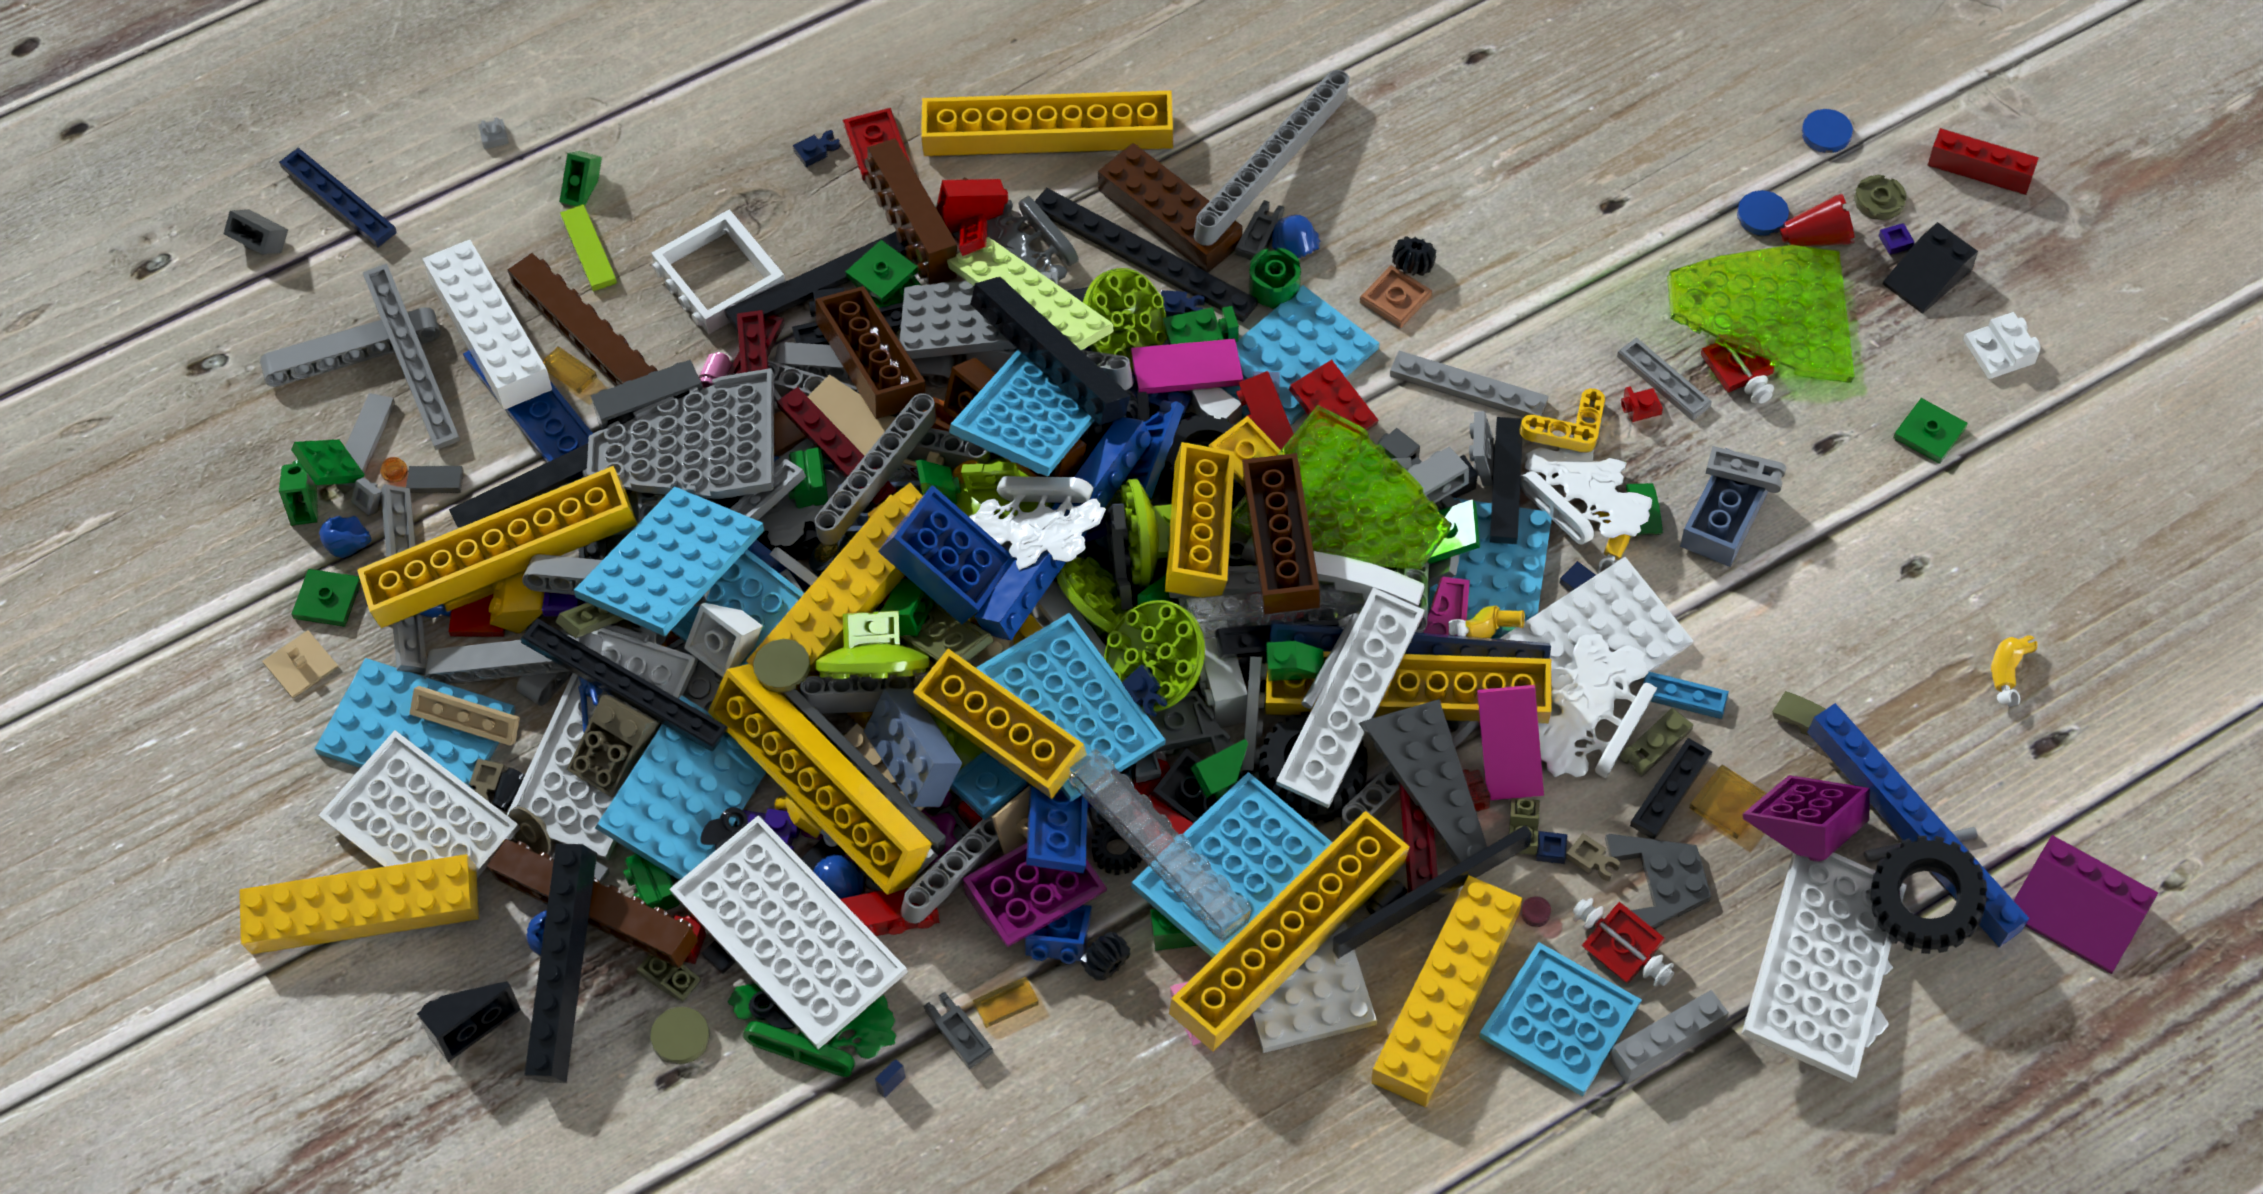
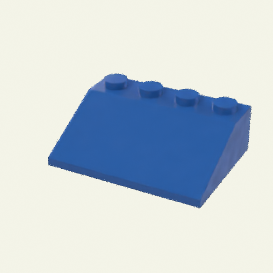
M933 485L925 492L878 550L883 557L960 624L965 623L980 610L1015 560V557H1012L1003 546Z

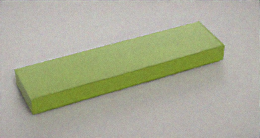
M584 204L560 212L562 221L592 291L594 292L617 284L616 277Z

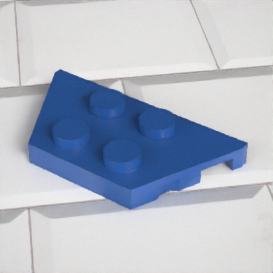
M1178 401L1171 404V410L1166 414L1158 412L1151 416L1148 421H1144L1153 440L1125 478L1126 482L1129 479H1138L1149 499H1152L1158 479L1164 469L1167 454L1173 444V438L1185 407Z

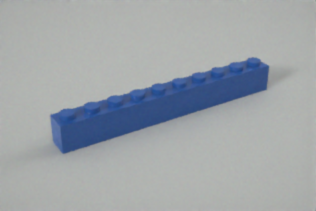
M1126 417L1114 420L1074 476V478L1083 479L1092 485L1093 492L1090 499L1096 498L1100 503V507H1106L1153 440L1144 421ZM1055 503L1052 510H1057L1062 503ZM1071 503V504H1072L1074 507H1076V506L1082 505L1083 503ZM1066 509L1064 516L1067 517L1070 510ZM1089 530L1084 531L1081 535L1084 537ZM1048 550L1042 552L1034 564L1021 570L1016 565V558L974 616L980 627L990 633L991 636L1011 641L1066 562L1053 560Z
M1836 703L1813 718L1807 733L1854 786L1870 788L1871 805L1903 840L1909 838L1911 842L1917 841L1918 836L1927 835V840L1935 841V836L1943 837L1946 844L1951 845L1953 841L1960 844V850L1963 853L1968 851ZM1974 857L1973 862L1975 863V865L1980 864ZM1980 864L1983 870V880H1986L1987 900L1983 917L1978 925L1998 947H2001L2019 934L2030 918ZM1932 872L1957 900V892L1954 885L1943 875Z

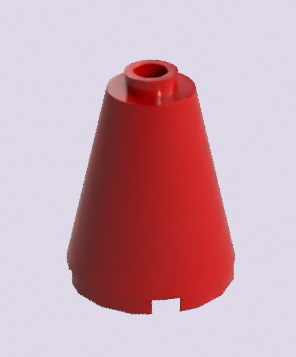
M1843 194L1835 195L1784 222V228L1780 229L1783 243H1789L1790 247L1850 245L1855 243L1850 213L1846 208L1843 209V204H1846Z

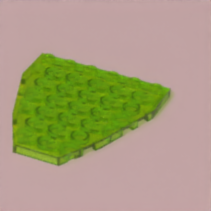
M1786 245L1713 257L1670 270L1667 275L1670 319L1677 323L1687 325L1698 334L1703 330L1716 337L1715 342L1738 353L1751 358H1755L1758 355L1771 360V366L1778 368L1779 364L1794 369L1793 374L1799 377L1851 383L1855 378L1840 251Z
M1319 405L1315 407L1278 453V455L1297 453L1313 551L1352 558L1381 567L1421 570L1450 532V523L1444 515L1438 512V507L1435 503L1428 500L1423 493V487L1397 460L1392 461L1385 454V449L1380 444L1376 445L1369 438V433L1363 427ZM1245 494L1231 512V526L1252 536Z

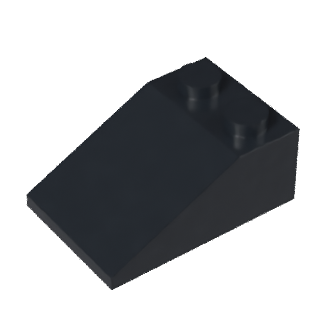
M1937 222L1918 239L1885 278L1883 285L1923 314L1973 270L1978 251Z
M1185 748L1150 795L1192 823H1195L1220 798L1216 799L1215 795L1206 798L1191 769L1192 766L1202 760Z
M508 981L442 995L436 1000L426 1003L417 1015L429 1039L447 1062H450L519 1012L521 1008Z

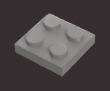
M1485 411L1474 412V423H1470V436L1473 439V445L1469 446L1470 461H1474V469L1478 476H1480L1482 485L1491 486L1493 485L1495 441Z

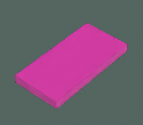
M1235 339L1131 348V358L1138 392L1151 394L1239 386L1238 382L1244 380Z
M1535 685L1477 690L1487 801L1544 796Z

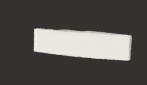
M1314 551L1318 580L1334 582L1336 590L1362 593L1363 600L1367 601L1372 589L1376 588L1416 607L1419 606L1425 588L1424 583L1368 562Z

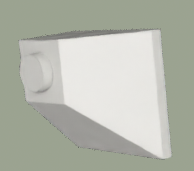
M702 603L684 648L723 677L727 669L738 667L754 649L763 625L742 610Z

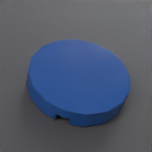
M1820 109L1808 114L1802 126V137L1810 148L1818 152L1832 151L1834 153L1843 150L1851 142L1853 127L1851 121L1844 114L1836 110Z
M1764 190L1753 191L1745 195L1739 202L1737 218L1741 221V226L1750 233L1760 236H1768L1775 231L1776 233L1780 232V229L1784 228V222L1788 220L1789 215L1788 205L1784 199L1773 192Z

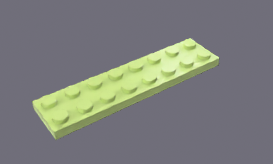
M987 237L986 247L962 256L961 252H959L956 257L947 260L949 269L973 286L977 282L1000 276L1080 350L1114 332L1113 324L990 237Z

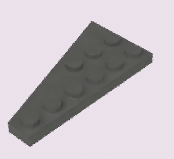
M1439 699L1358 723L1363 731H1366L1374 741V746L1379 754L1382 753L1388 761L1391 771L1415 805L1419 806L1426 815L1427 822L1431 828H1435L1444 841L1443 845L1457 864L1487 847Z

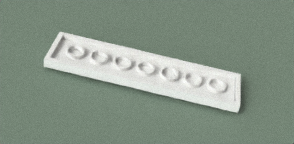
M1376 588L1372 589L1276 781V785L1329 808L1366 733L1358 723L1374 717L1422 620L1425 610Z

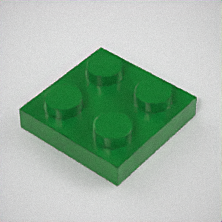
M1213 307L1163 318V327L1169 345L1224 340Z
M340 439L294 442L291 451L315 485L355 483L356 480L363 478L365 475Z

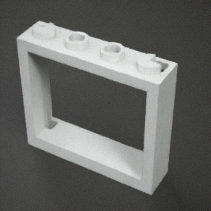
M730 209L652 252L654 264L651 266L656 271L657 277H662L665 280V285L669 292L679 297L678 300L685 311L689 310L692 313L695 324L702 326L708 334L730 323L725 316V309L785 282L782 271ZM727 233L764 279L707 310L671 264Z

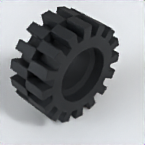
M1124 819L1120 820V824H1116V820L1111 821L1109 826L1106 822L1102 823V829L1097 827L1095 835L1092 836V854L1094 862H1097L1100 869L1105 867V872L1108 874L1113 869L1115 875H1120V870L1122 869L1127 874L1129 873V867L1133 870L1137 868V862L1141 863L1143 854L1142 835L1140 836L1138 827L1134 829L1132 822L1126 825ZM1120 839L1126 841L1129 847L1125 853L1112 854L1107 850V844L1112 840Z

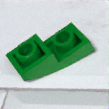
M1627 484L1626 493H1638L1652 499L1648 522L1640 525L1641 532L1637 533L1636 536L1661 535L1663 533L1662 519L1654 484Z

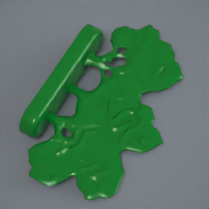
M756 983L738 986L732 992L728 1004L734 1006L737 1018H753L749 1011V1002L757 992L762 991ZM882 994L833 1036L828 1045L824 1044L819 1049L800 1030L797 1035L771 1026L769 1023L765 1024L758 1021H752L747 1024L743 1032V1038L752 1046L837 1076L848 1077L855 1066V1060L849 1053L838 1049V1047L853 1045L855 1052L861 1058H873L877 1056L883 1046L895 1045L896 1034L891 1029L896 1020L893 1012L888 1009V1002L884 994ZM762 1005V1006L760 1007V1009H765V1008H768L769 1006H767V1005ZM852 1029L855 1031V1034L847 1040L845 1037H842L841 1040L837 1039L846 1030ZM861 1038V1042L853 1043L854 1039Z

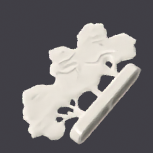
M1539 447L1525 454L1527 458L1525 468L1530 472L1521 476L1520 485L1524 494L1542 511H1546L1552 520L1578 544L1583 545L1594 537V530L1589 520L1600 522V533L1608 538H1615L1623 534L1635 537L1637 533L1641 532L1640 525L1648 522L1650 516L1649 509L1652 506V499L1650 497L1631 492L1620 493L1615 490L1616 486L1623 483L1624 476L1621 472L1625 470L1627 462L1612 458L1594 461V450L1591 452H1579L1560 447L1559 451ZM1536 472L1546 475V481ZM1558 473L1559 476L1553 479L1552 474ZM1552 485H1563L1566 497L1560 495ZM1574 498L1584 500L1587 503V511L1581 514L1568 501ZM1592 505H1595L1596 509L1591 511L1590 508ZM1598 511L1608 512L1610 516L1599 517L1598 514L1593 516L1592 513ZM1603 520H1610L1611 522L1605 524Z
M1006 476L1000 479L997 492L1002 498L1012 502L1001 507L995 499H988L981 504L976 514L969 517L1000 545L1006 541L1012 543L1009 553L1012 557L1017 558L1016 565L1021 570L1034 564L1045 550H1048L1053 560L1069 562L1075 559L1086 548L1085 539L1081 534L1099 525L1106 509L1100 507V503L1096 498L1090 499L1093 487L1087 481L1080 478ZM1020 502H1039L1037 508L1032 512H1022L1019 508ZM1045 502L1062 503L1057 510H1052L1044 505ZM1071 503H1083V504L1080 505V506L1074 507ZM1011 507L1013 508L1007 517L999 519V516L1005 510L1009 511ZM997 509H1001L999 513L994 515V512ZM1066 509L1070 510L1067 517L1064 516ZM1015 510L1018 511V515H1017V516H1014V515H1013V513H1014Z
M1583 635L1578 639L1573 651L1577 669L1570 670L1560 666L1551 670V697L1553 703L1562 707L1561 715L1550 716L1549 724L1538 723L1541 760L1547 762V770L1554 777L1564 773L1579 777L1584 776L1588 771L1589 762L1586 759V754L1600 749L1602 756L1596 765L1595 772L1606 779L1652 700L1657 687L1650 683H1644L1637 696L1630 692L1629 684L1633 680L1641 679L1649 673L1647 664L1644 661V652L1630 645L1610 652L1609 646L1602 638V635ZM1616 682L1622 683L1623 690L1616 686ZM1616 698L1628 699L1632 702L1623 720L1613 715ZM1602 719H1607L1619 726L1610 742H1603L1596 737L1595 726ZM1587 730L1592 733L1593 737L1586 735ZM1586 739L1592 742V744H1586L1587 748L1575 747L1577 740ZM1581 751L1583 755L1578 757L1575 753Z

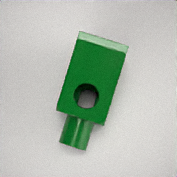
M298 459L293 461L292 464L283 465L281 468L279 493L291 526L317 523V485H315ZM301 494H302V503L298 502V497H299V495H301Z

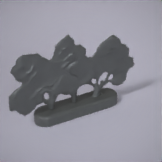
M1026 196L1018 203L1023 215L1022 217L1012 216L1013 203L1011 200H1008V203L1004 205L1002 215L987 220V237H990L1040 273L1058 272L1059 281L1066 277L1067 270L1065 267L1051 264V256L1054 253L1066 266H1071L1079 261L1078 255L1070 241L1030 196ZM1009 220L1013 221V223L1009 225L1005 224ZM1024 221H1027L1036 232L1028 235L1025 232L1019 231L1018 228ZM960 230L952 233L956 239L960 240ZM1040 236L1049 248L1044 252H1035L1029 246L1030 241ZM1035 254H1039V255H1040V256L1037 257V258H1033V257H1032V256L1035 255ZM1045 257L1043 259L1045 264L1041 269H1037L1036 264L1038 260ZM1049 265L1051 269L1045 271L1046 266Z

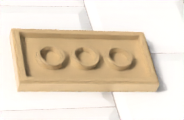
M831 375L808 396L864 456L896 419L892 415L875 419L862 396Z

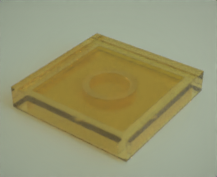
M1722 764L1693 799L1689 808L1735 839H1738L1750 824L1743 819V813L1767 793Z

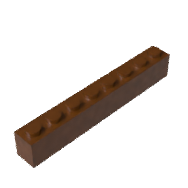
M531 253L508 269L512 285L615 386L658 371L655 366H649L645 362L644 357L638 350L635 349L633 351L624 336L621 334L617 335L606 319L601 320L592 305H586L575 289L570 290L566 286L564 279L558 273L555 275L544 259L539 260Z
M506 839L487 865V868L495 880L548 905L554 859L544 852L539 854L533 852L528 845L521 841L514 843ZM594 877L588 925L680 968L698 941L692 930L693 926L682 918L678 920L671 918L666 911L659 907L654 909L648 907L643 900L636 896L629 898L623 895V892L613 885L606 887L600 884V881Z

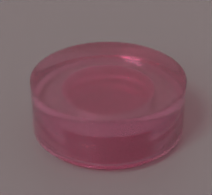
M1530 897L1523 903L1521 916L1526 924L1532 927H1541L1549 921L1551 907L1544 898Z

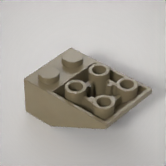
M602 695L567 770L608 796L614 797L658 732L662 723L613 695Z

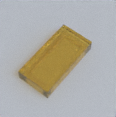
M559 346L542 360L548 373L579 394L597 378V374L593 369Z
M1023 977L973 1000V1004L985 1028L1039 1005L1027 977Z

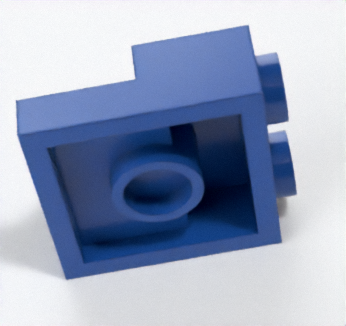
M1081 905L1025 938L1026 956H1031L1037 961H1044L1047 958L1060 959L1066 964L1082 961L1081 958L1087 946V933L1092 915V906Z

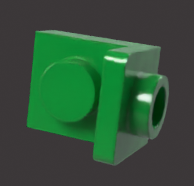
M1233 307L1222 308V319H1218L1223 339H1235L1236 342H1239V325Z

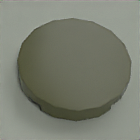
M1873 175L1860 181L1855 191L1854 201L1862 214L1871 219L1887 220L1901 213L1905 206L1907 194L1904 187L1893 178L1891 180L1887 179L1884 175Z
M789 639L773 640L767 643L757 652L753 662L757 680L767 690L774 692H786L797 688L796 685L800 684L801 681L803 683L807 679L811 669L810 658L804 646Z
M675 1007L666 1010L657 1017L651 1027L650 1039L655 1053L663 1061L687 1064L695 1061L705 1052L710 1039V1031L706 1019L698 1011L689 1007Z

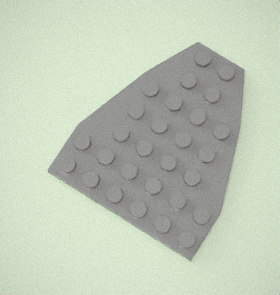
M772 368L718 377L712 380L714 385L700 391H698L697 386L688 389L690 393L685 397L674 399L671 396L639 409L633 413L635 418L624 424L616 421L609 425L608 428L593 433L588 439L587 476L614 466L624 488L627 490L667 495L674 487H678L699 497L714 499L774 490V374Z

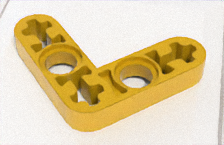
M1594 388L1583 391L1576 423L1538 415H1527L1521 421L1520 435L1525 440L1579 452H1591L1596 446L1605 395L1600 390ZM1590 400L1595 401L1594 408L1589 407ZM1590 417L1594 419L1595 422L1586 423L1582 420V418ZM1555 430L1562 431L1565 436L1558 437L1552 432Z

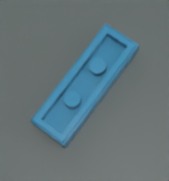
M1649 672L1645 676L1644 683H1650L1657 687L1650 702L1722 719L1729 691Z

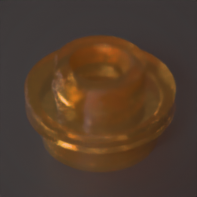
M397 457L387 458L381 467L383 479L391 483L403 480L408 473L406 463Z

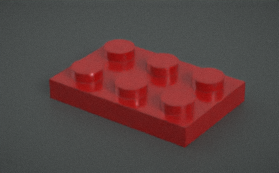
M1333 360L1328 361L1300 378L1289 387V391L1326 437L1338 423L1363 434L1377 425L1379 421Z

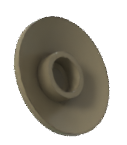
M523 807L513 808L509 812L508 817L520 826V830L514 835L516 841L525 843L537 854L540 852L548 854L551 850V841L545 822Z

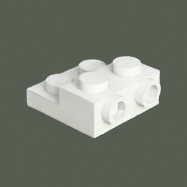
M2014 312L1991 319L1989 326L1966 333L1963 339L1988 380L2035 364L2040 352L2038 339L2029 336L2026 321L2022 317L2018 318Z

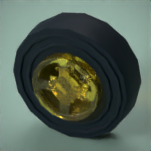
M843 535L837 543L832 545L819 542L814 547L809 558L811 570L820 576L849 543L850 539Z

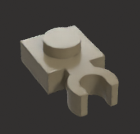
M478 758L469 785L475 788V792L491 803L489 795L491 792L496 793L502 772H506L507 767L504 764Z
M1584 833L1581 834L1566 853L1567 860L1588 874L1593 869L1598 870L1599 876L1605 881H1610L1612 873L1605 868L1612 867L1618 871L1621 864L1614 857H1605L1607 848Z

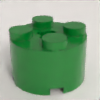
M1277 248V251L1264 249L1258 252L1250 262L1249 294L1257 298L1258 303L1273 310L1281 303L1287 302L1296 296L1301 282V267L1297 256L1283 248Z

